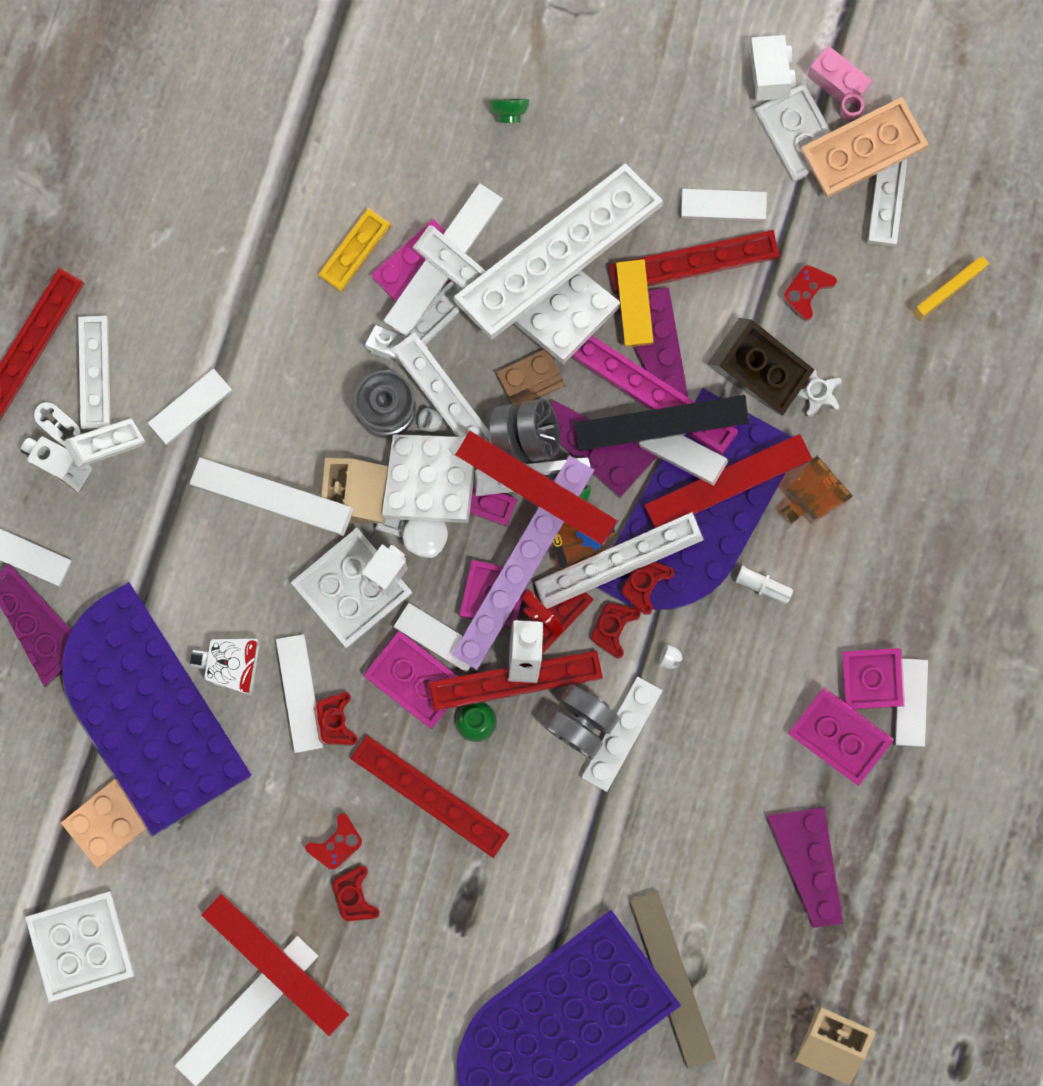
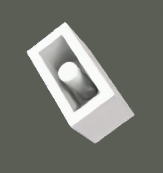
M785 35L751 38L750 59L756 101L790 98L791 87L796 86L795 71L789 68V63H792L791 46H786Z
M382 544L361 572L364 581L388 597L408 570L406 558L404 557L405 554L393 545L387 548Z

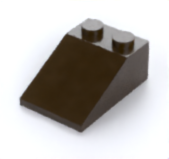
M739 318L707 363V365L729 382L781 416L784 415L815 370L752 319Z

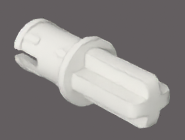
M742 566L735 582L759 592V596L763 594L783 604H787L793 594L791 588L770 579V575L767 574L765 577L745 566Z

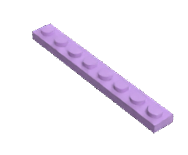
M569 455L554 482L580 497L595 470ZM540 507L537 509L452 654L454 657L476 670L479 669L564 524L562 520Z

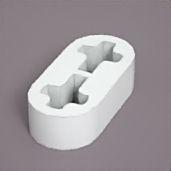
M45 402L37 406L34 413L35 421L61 446L65 447L64 443L68 440L63 441L65 435L59 430L62 426L68 431L74 428V436L82 434L79 426L56 405ZM45 410L47 412L54 410L52 416L58 421L55 425L49 420H46L44 423L42 422L44 419L42 413Z

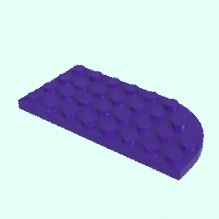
M702 388L695 403L721 398ZM748 413L750 424L734 427L738 430V435L722 455L728 460L725 468L791 438V436ZM688 434L683 435V436H685L686 438H688V439H690V440H692V441H694V442H696V443H698V444H700V445L706 447L705 445L701 444L700 442H698L697 440H695L694 438H692V437L689 436ZM662 459L614 546L655 529L645 510V504L700 479ZM785 473L694 515L704 540L655 561L671 567L674 570V576L670 580H662L655 585L650 594L653 610L683 608L711 594L721 585L733 569ZM632 572L596 587V589L610 597L635 607L622 595L623 586Z
M130 582L92 604L74 625L64 649L62 676L65 695L74 715L148 833L153 837L249 779L252 774Z
M610 910L492 997L480 1008L470 1021L459 1047L457 1056L458 1086H574L678 1009L681 1004L614 912Z

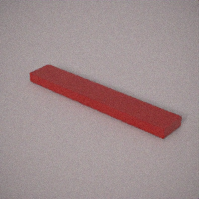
M774 230L628 261L645 260L647 286L649 287L777 260L780 258ZM616 263L609 264L614 294L619 293Z
M58 268L0 363V421L85 284L82 280L61 268Z
M472 431L468 432L455 454L458 458L601 545L605 544L618 523V520Z
M798 434L724 468L714 486L700 479L645 504L644 507L654 528H657L691 512L695 515L804 465L812 461V457L801 434Z
M596 650L541 661L537 683L508 681L509 667L428 682L427 684L432 709L435 712L566 687L570 684L576 685L602 680L603 676ZM528 663V664H522V665H519V666H521V667H531L532 665H531L530 663Z
M368 735L351 757L352 761L493 859L510 835Z
M220 894L202 913L201 916L328 1036H331L350 1015L223 894Z

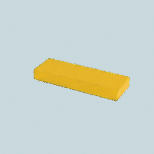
M367 208L320 271L318 277L342 293L390 229L391 224Z
M980 256L919 304L913 315L920 322L985 271L989 265L988 261L983 256Z
M645 260L617 262L625 348L653 345Z

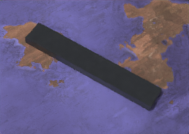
M739 395L575 422L578 449L582 452L748 425L750 422L746 396Z

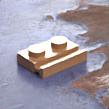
M545 349L496 372L511 404L521 405L526 401L537 400L566 386L551 354Z

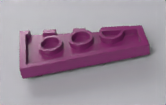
M669 288L648 291L654 344L636 346L634 348L646 371L688 397ZM619 295V296H613V297H615L618 301H620V295ZM620 303V308H619L618 310H619V312H620V314H621V317H622L621 303Z
M556 401L551 404L559 423L560 446L573 458H588L590 467L595 470L593 475L619 499L658 458L640 448L636 443L580 452L575 422L590 419Z
M8 564L0 572V607L35 668L39 679L46 688L62 673L64 649L72 630L18 572Z
M825 807L766 816L813 928L843 924Z

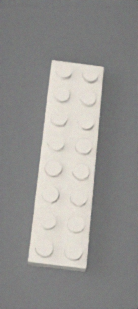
M624 164L455 295L454 302L493 340L663 206V200L629 166Z

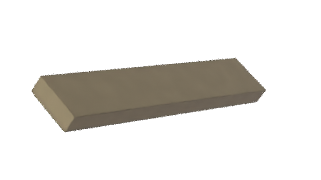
M658 891L630 900L651 964L681 1004L669 1016L687 1068L689 1069L715 1060L716 1057Z

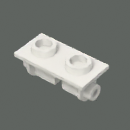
M376 325L365 347L371 351L370 354L372 355L376 354L388 360L392 357L396 359L395 363L402 365L391 349L406 339V337Z

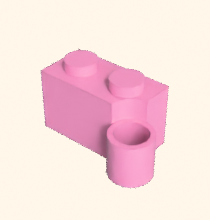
M828 45L810 66L807 77L841 104L839 108L841 118L847 122H852L858 119L863 111L864 102L862 97L868 91L872 80ZM849 103L857 106L858 111L851 113L846 110L845 105Z

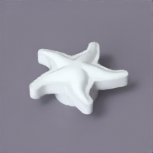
M816 369L813 371L809 379V385L801 389L797 395L799 398L809 400L808 417H812L822 405L831 406L835 411L839 410V404L832 395V392L836 386L842 384L840 378L824 381L818 378Z

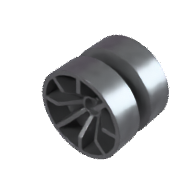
M390 370L372 372L365 376L356 388L354 405L357 417L362 427L371 435L379 438H392L393 434L401 435L412 425L416 415L414 392L407 379L399 373Z
M542 398L526 401L521 405L515 403L499 406L493 410L490 418V435L493 445L523 463H527L529 460L540 461L556 457L560 448V428L556 413L548 400Z
M570 684L559 701L572 714L566 715L561 711L552 710L542 726L559 740L593 760L602 747L603 742L592 731L595 728L603 733L610 734L620 720V717L609 708V704L588 690L583 691Z

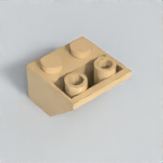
M325 458L321 497L352 507L354 510L349 521L351 523L385 524L382 510L389 466L357 459Z
M817 1007L795 1061L850 1086L865 1060L876 1031L822 1007Z

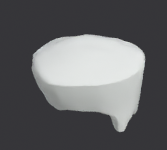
M409 520L403 531V542L406 549L419 557L426 558L436 557L442 551L448 537L445 522Z

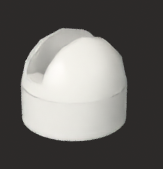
M424 408L419 414L418 426L421 430L435 432L443 424V418L434 409Z
M666 644L659 659V666L666 669L678 668L679 662L683 659L680 650Z

